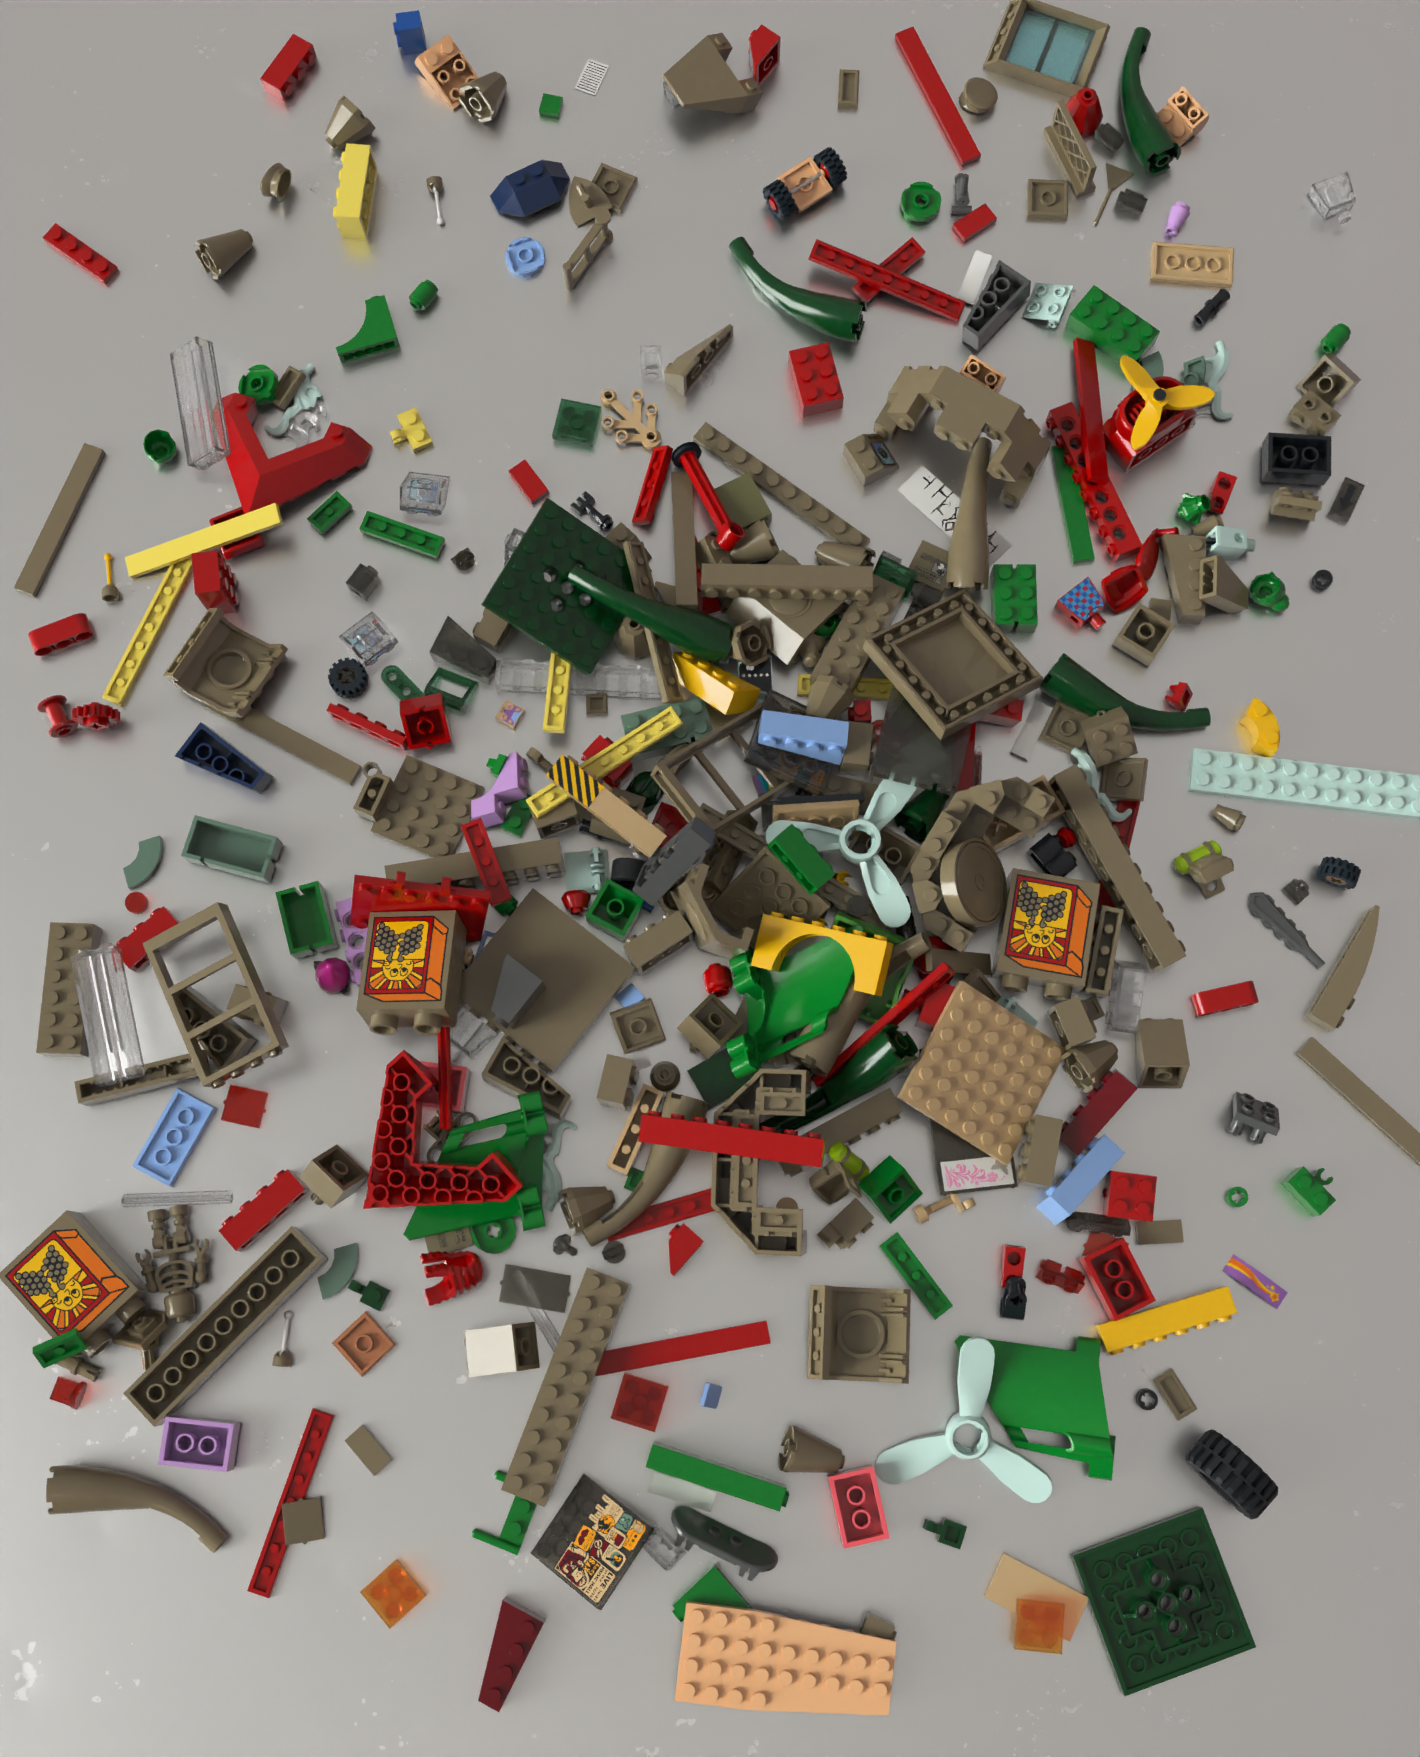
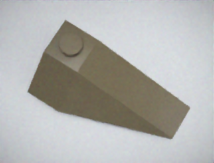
M731 324L727 325L677 357L673 363H669L664 370L665 383L685 396L733 337V326Z

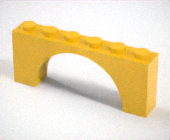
M771 911V915L763 914L751 966L779 972L785 956L796 944L810 937L828 936L839 942L852 960L855 972L854 990L882 997L894 945L887 942L888 937L874 934V938L866 937V932L853 930V934L846 933V928L833 925L832 929L824 928L825 923L813 920L811 924H806L803 918L792 916L791 920L784 919V914Z

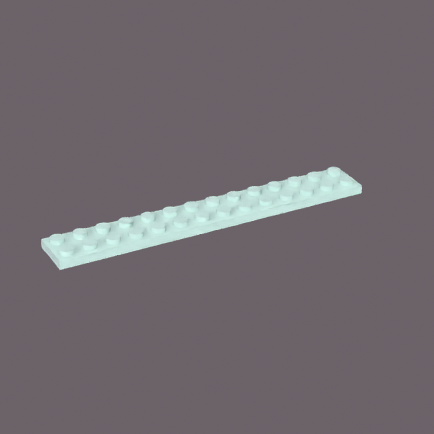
M1197 748L1192 750L1189 791L1420 819V775Z

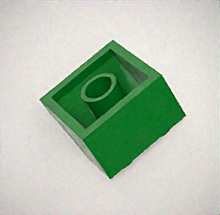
M606 879L586 914V922L625 942L645 900L634 892Z
M890 1155L858 1184L865 1197L890 1224L923 1194L905 1168Z

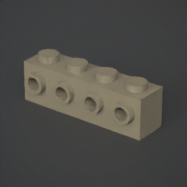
M1102 905L1096 911L1094 923L1096 926L1092 936V947L1083 994L1103 998L1108 996L1124 909Z

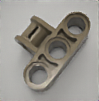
M436 1110L435 1116L430 1122L422 1126L437 1140L427 1152L428 1161H434L433 1154L436 1151H442L452 1130L440 1129L438 1110ZM463 1112L453 1121L452 1129L463 1126V1121L466 1117H472L474 1122L479 1121V1119L471 1112ZM476 1130L466 1132L459 1147H462Z

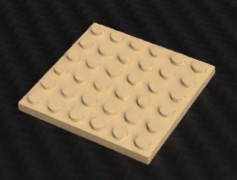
M958 981L897 1098L1000 1163L1008 1165L1025 1133L1026 1122L1033 1117L1061 1062V1056L1066 1051L1062 1045L964 981Z

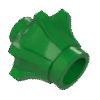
M1185 493L1182 495L1183 501L1179 503L1178 514L1182 519L1185 518L1186 521L1191 520L1196 525L1200 522L1202 515L1211 509L1210 500L1205 494L1194 496Z

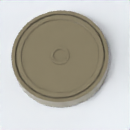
M970 838L952 843L946 849L940 867L941 890L947 908L952 916L965 927L976 928L994 924L1001 917L1007 898L1005 872L997 853L991 845L980 838Z

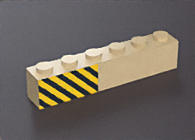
M562 754L546 774V778L650 858L667 837L664 834L665 829L657 823L652 825L646 820L648 816L639 809L634 811L629 807L631 803L623 796L619 798L612 793L613 789L604 782L600 784L595 780L596 776L588 769L583 771L577 766L578 761L570 755L565 757Z

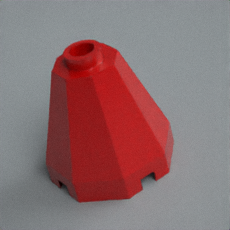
M1086 87L1079 90L1065 104L1083 139L1095 135L1103 119L1096 91Z

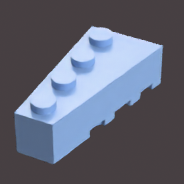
M763 710L760 719L758 743L840 765L847 747L849 722Z
M1105 1134L1099 1139L1093 1138L1086 1146L1089 1148L1086 1153L1081 1152L1073 1160L1075 1165L1071 1169L1068 1167L1059 1176L1061 1180L1057 1184L1053 1183L1052 1187L1048 1188L1045 1192L1047 1195L1036 1206L1055 1225L1075 1211L1125 1153Z

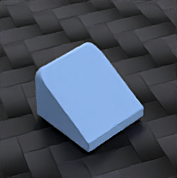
M632 983L615 996L623 1007L645 1000L642 993Z
M709 1382L705 1383L700 1406L716 1409L722 1387Z

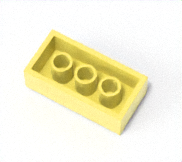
M346 143V149L342 152L341 157L343 168L339 170L340 187L336 189L337 206L334 205L333 217L337 220V228L340 229L342 237L367 239L377 165L370 145Z

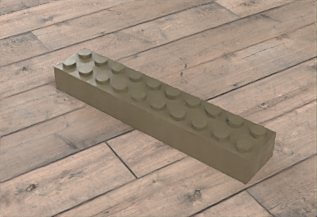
M1075 764L1054 775L1048 782L1066 810L1063 815L1066 822L1075 833L1078 843L1109 894L1111 901L1115 904V908L1124 909L1122 920L1152 973H1155L1186 957L1185 946L1181 940H1177L1173 933L1175 932L1173 925L1169 920L1166 921L1162 913L1164 911L1158 901L1155 902L1151 895L1153 892L1150 885L1143 881L1139 866L1133 863L1129 856L1131 855L1129 848L1126 844H1122L1119 839L1118 829L1115 825H1111L1108 820V812L1104 806H1100L1095 789L1088 785L1086 773Z
M291 1226L123 1394L154 1427L163 1425L165 1417L172 1416L327 1258L297 1227Z
M587 1267L501 1490L543 1507L547 1505L631 1284Z

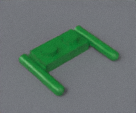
M497 1470L494 1477L504 1482L507 1473ZM515 1496L500 1537L477 1528L472 1531V1537L518 1555L537 1504Z

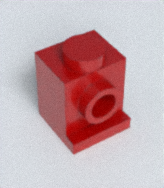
M854 700L852 707L848 708V721L871 724V700Z

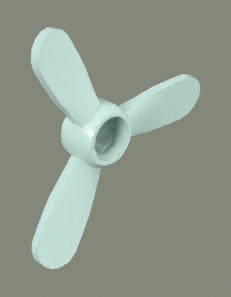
M896 764L889 770L875 791L863 820L851 821L842 830L808 822L779 820L768 826L766 842L769 844L782 831L793 824L802 831L804 838L809 844L816 847L818 853L839 851L847 861L859 864L868 896L880 920L888 927H901L910 918V904L896 877L878 855L882 843L880 831L902 810L917 789L919 784L918 772L909 764ZM853 831H863L872 837L871 847L867 853H855L847 847L848 838Z
M975 1336L966 1340L961 1347L957 1378L960 1412L951 1417L946 1425L945 1432L913 1438L890 1447L879 1454L876 1460V1472L883 1482L890 1485L900 1484L929 1471L952 1455H956L960 1459L965 1460L980 1458L1000 1481L1026 1501L1041 1503L1049 1498L1052 1492V1481L1049 1475L1020 1453L991 1439L989 1424L982 1417L991 1387L995 1360L994 1348L989 1340L984 1337ZM962 1424H973L983 1431L981 1432L979 1442L975 1446L964 1447L955 1442L956 1431Z

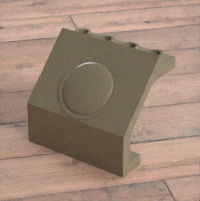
M783 549L767 563L771 565H801L797 559L786 553ZM738 597L734 598L725 614L738 625L748 620H756L758 624L765 625L772 641L771 649L769 650L785 664L789 665L798 661L800 658L798 652L807 639L832 615L845 612L849 605L844 602L845 600L836 599L796 600L791 598L752 599Z
M209 608L163 676L188 696L240 722L243 716L250 712L253 701L262 694V688L265 683L274 676L273 671L277 665L284 661L288 648L283 644H269L234 626L223 617L225 613L220 608Z
M700 863L698 866L693 867L692 870H689L688 873H685L684 877L681 876L677 887L670 893L681 915L692 929L698 948L731 959L748 950L754 929L744 927L728 935L718 928L701 895L710 866Z
M811 1285L808 1379L909 1384L911 1289Z

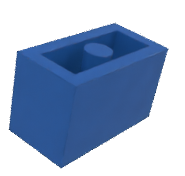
M419 10L395 13L396 22H393L398 48L402 47L404 55L418 54L426 51L425 33Z

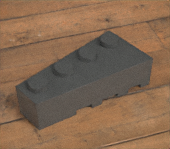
M999 260L993 274L991 273L986 287L980 293L976 305L973 306L963 324L962 340L978 351L1030 296L1031 281Z
M695 816L644 863L632 891L653 906L700 859L704 852L707 853L715 844L713 839L716 832Z

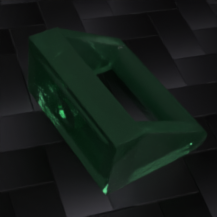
M882 554L873 571V574L905 588L904 601L908 600L916 585L919 574Z
M439 667L426 685L424 694L427 696L442 693L445 706L466 713L477 689L478 682ZM443 677L468 687V690L460 698L436 687L440 678Z

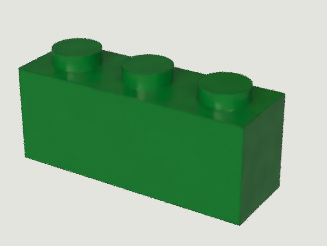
M793 824L788 826L767 845L810 896L836 874L830 863L823 860L818 854L816 847L809 844L804 838L802 831Z

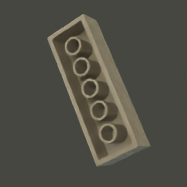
M873 574L872 600L851 601L810 676V686L819 674L828 675L839 679L837 683L841 686L843 683L849 685L854 693L871 661V658L862 649L865 639L890 626L904 600L905 588Z
M50 922L36 1049L38 1054L44 1056L89 1058L102 928L95 924Z

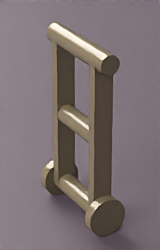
M607 209L596 211V222L569 260L563 264L566 289L569 291L574 289L575 283L603 245L610 244L613 240V233L608 229L611 214Z

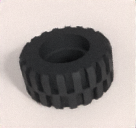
M1215 1430L1206 1431L1186 1454V1461L1191 1468L1230 1505L1251 1520L1258 1518L1278 1495V1486H1276L1268 1474L1240 1448Z

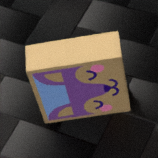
M505 700L495 718L515 729L525 710Z

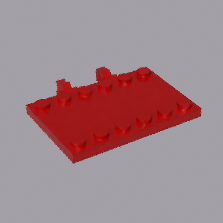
M397 871L396 880L355 875L350 926L360 929L368 928L370 912L456 910L467 928L466 941H481L491 891L451 886L452 878L442 877L441 885L405 881L406 872Z

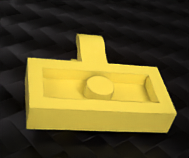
M416 407L397 415L402 429H395L390 432L394 445L408 439L414 453L433 445Z

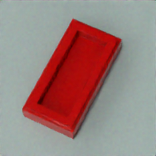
M984 203L955 222L952 228L962 241L966 242L995 223L997 217Z
M526 460L508 470L510 476L532 505L549 494L547 487Z

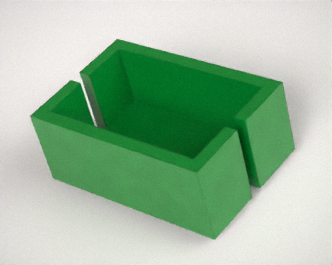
M994 564L990 573L992 621L1003 633H1011L1014 622H1018L1015 633H1034L1038 625L1036 564H1017L1016 568H1013V564Z
M319 881L300 885L299 889L304 895H300V892L295 887L275 892L291 956L298 959L315 954L314 950L320 953L338 948L324 888Z

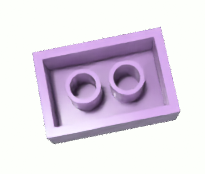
M175 1415L166 1416L158 1464L223 1472L234 1470L240 1422Z

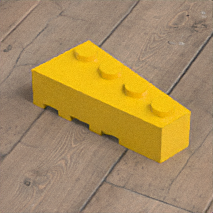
M685 651L673 653L680 685L725 715L745 713L755 706L760 688Z

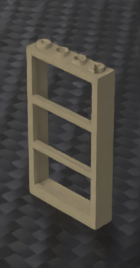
M772 697L655 765L650 775L687 822H690L697 816L718 834L798 784L796 781L791 782L789 780L779 784L738 732L739 729L760 718L763 710L784 713L781 706ZM729 735L772 788V790L744 806L702 752ZM692 757L698 760L737 810L715 825L711 823L671 772V769ZM818 759L810 770L815 767L819 769L821 767L820 764H823L824 761Z
M216 902L142 943L204 1087L219 1088L225 1085V1081L231 1077L234 1079L245 1074L244 1070L250 1067L256 1068L264 1063L263 1060L269 1057H277L283 1053V1049L289 1047L228 905ZM219 920L232 954L174 985L160 951ZM237 962L252 998L193 1029L178 993L226 966ZM256 1006L271 1043L212 1074L196 1037Z

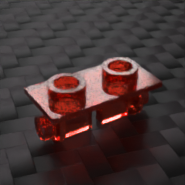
M1050 1259L1041 1260L1039 1266L1041 1269L1035 1278L1042 1280L1045 1284L1059 1286L1069 1293L1078 1294L1085 1285L1083 1283L1085 1275L1081 1271L1066 1266L1064 1273L1060 1272L1062 1264Z

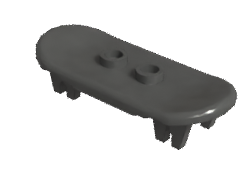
M678 1506L671 1513L672 1524L677 1531V1546L680 1547L685 1538H687L685 1550L689 1551L695 1544L700 1549L733 1565H739L738 1575L741 1577L750 1569L747 1578L749 1581H752L760 1572L774 1569L778 1563L777 1553L767 1544L734 1530L690 1507Z

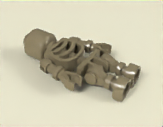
M186 1204L169 1208L170 1217H175L173 1222L174 1226H176V1232L173 1233L171 1238L163 1230L165 1223H162V1220L168 1218L167 1210L157 1209L147 1212L148 1221L153 1222V1225H151L152 1230H154L152 1246L154 1249L164 1248L163 1251L153 1252V1257L169 1256V1262L162 1264L155 1271V1268L151 1266L152 1255L148 1249L144 1250L146 1252L144 1260L140 1258V1253L136 1252L135 1254L137 1262L140 1263L143 1269L141 1274L146 1278L148 1292L156 1293L159 1290L160 1293H169L164 1298L165 1313L168 1319H175V1323L187 1322L189 1317L196 1313L194 1295L192 1292H187V1289L195 1288L196 1282L202 1284L206 1281L207 1272L205 1271L206 1263H208L206 1255L210 1247L209 1239H205V1246L203 1248L199 1247L200 1240L196 1239L194 1248L197 1258H194V1263H197V1266L191 1262L179 1260V1253L193 1251V1246L181 1247V1245L191 1242L190 1232L187 1231L185 1225L188 1222L184 1215L190 1214L189 1206ZM172 1242H173V1244H174V1248H173V1249H171V1245H170V1243H172ZM180 1264L186 1265L189 1271L179 1269ZM171 1267L170 1272L163 1274L167 1268ZM180 1275H188L189 1280L182 1279Z

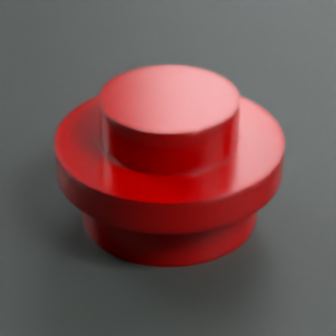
M1062 827L1058 830L1056 836L1061 840L1063 848L1072 847L1076 844V836L1071 829Z

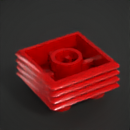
M239 507L210 519V525L213 526L243 515V508ZM258 533L224 545L220 549L225 559L228 560L263 546L264 541L261 534Z

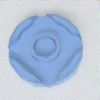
M522 237L512 241L505 253L506 263L510 271L522 277L537 274L544 267L546 261L545 250L541 243L529 237Z

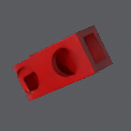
M1221 471L1218 472L1210 492L1211 509L1209 511L1223 514L1236 482V476Z
M1003 1244L1001 1287H1005L1006 1281L1009 1278H1022L1025 1247Z

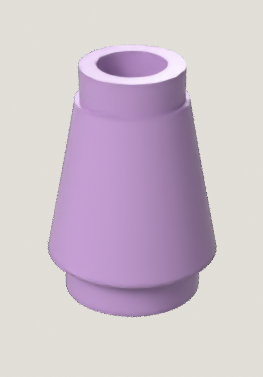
M1176 202L1171 207L1166 231L1169 234L1176 235L1189 217L1190 207L1187 204Z

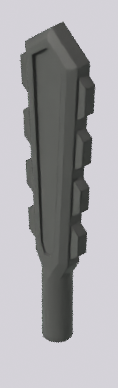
M1264 892L1250 893L1248 906L1251 908V912L1256 917H1261L1263 923L1268 928H1273L1275 934L1280 939L1284 938L1287 941L1286 944L1291 949L1303 952L1318 968H1321L1325 962L1309 947L1306 935L1302 930H1297L1295 928L1296 924L1292 919L1285 917V912L1282 908L1275 906L1273 898Z

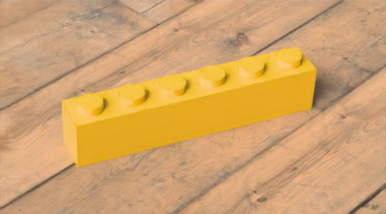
M1222 1286L1136 1312L1117 1321L1110 1320L1094 1326L1098 1338L1101 1339L1103 1352H1110L1111 1355H1116L1124 1352L1123 1348L1130 1345L1132 1349L1145 1346V1341L1153 1339L1154 1342L1167 1339L1166 1334L1175 1332L1177 1336L1188 1333L1189 1327L1196 1326L1197 1329L1210 1326L1209 1321L1218 1319L1220 1323L1231 1320V1315L1236 1314L1237 1310L1229 1287Z

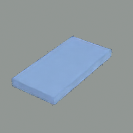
M177 1087L135 1160L133 1167L173 1187L217 1108Z

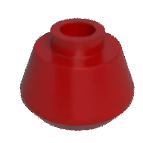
M585 890L567 891L561 897L566 910L571 912V915L584 914V910L588 909L591 895Z

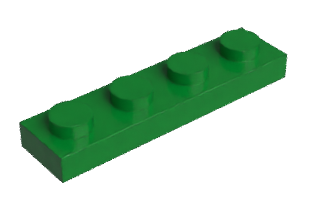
M370 511L366 512L359 528L362 533L438 559L445 542L444 537Z
M898 1232L879 1245L934 1320L953 1306Z

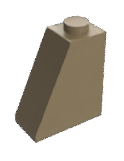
M1215 555L1200 560L1199 600L1230 614L1248 609V588L1221 556Z

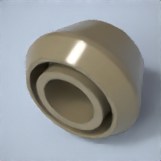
M662 1061L652 1068L650 1080L656 1089L670 1091L678 1085L680 1072L675 1064L669 1061Z

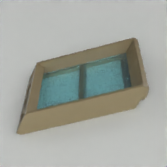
M1037 0L1009 1L983 66L997 73L1071 97L1079 90L1088 87L1094 67L1107 39L1110 26L1109 24Z

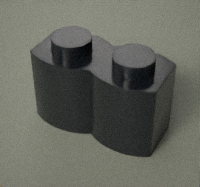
M1050 833L1045 835L1027 851L1030 858L1042 869L1044 874L1065 877L1077 866L1075 856L1070 851L1066 852L1061 846V840L1056 835L1052 836Z

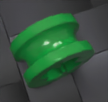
M1242 1187L1231 1188L1227 1193V1201L1233 1207L1244 1206L1248 1201V1193ZM1235 1191H1239L1238 1194L1242 1193L1243 1195L1240 1203H1235L1236 1200L1233 1201L1231 1198L1232 1195H1235Z

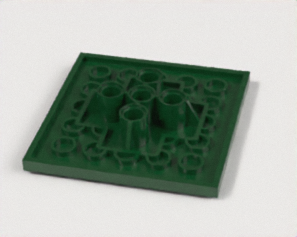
M546 498L481 605L589 676L625 616L569 583L568 576L572 567L578 565L633 593L635 591L624 550L555 502ZM544 573H548L550 575V582L544 579ZM561 585H565L568 588V594L562 591ZM579 597H583L585 599V606L580 604ZM551 602L557 604L558 611L552 609Z
M1202 1507L1071 1554L1124 1696L1256 1648ZM1155 1573H1160L1162 1576V1580L1158 1585H1153L1152 1576ZM1187 1588H1191V1598L1189 1600H1184V1590ZM1169 1596L1171 1600L1170 1605L1167 1608H1162V1598ZM1147 1604L1149 1607L1147 1615L1140 1616V1606ZM1173 1620H1178V1630L1170 1631V1623Z

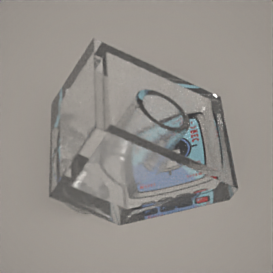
M409 472L400 486V510L406 511L409 514L419 512L426 513L428 516L441 515L446 505L450 476Z
M370 612L339 636L364 667L373 665L378 660V657L390 652L398 643L387 625L373 612Z

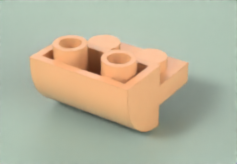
M1184 87L1167 100L1168 104L1157 113L1179 147L1192 136L1195 137L1209 120V114Z
M972 354L960 371V374L997 393L1000 392L1006 379L1005 375Z

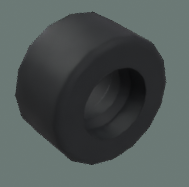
M616 858L612 863L611 881L621 886L633 888L646 861L636 858Z

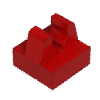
M1179 682L1178 685H1171L1169 687L1174 694L1173 696L1166 695L1165 699L1167 703L1174 706L1177 710L1185 712L1193 693L1187 683Z

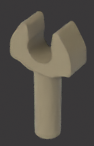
M531 747L527 752L526 756L534 763L542 766L546 771L549 772L553 767L544 758L542 753Z

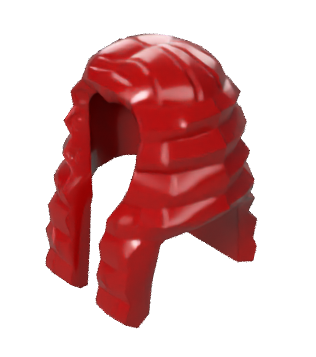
M437 1251L420 1255L422 1264L438 1261L444 1262L424 1267V1273L427 1278L443 1277L440 1283L425 1289L424 1296L429 1306L440 1304L443 1300H448L450 1297L455 1298L458 1294H463L464 1291H470L472 1288H476L483 1279L484 1268L476 1253L470 1251H458L457 1253Z

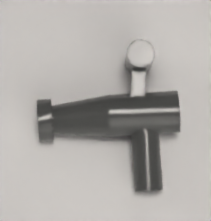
M959 173L954 178L958 205L951 206V214H969L972 212V206H967L970 202L968 193L969 175Z

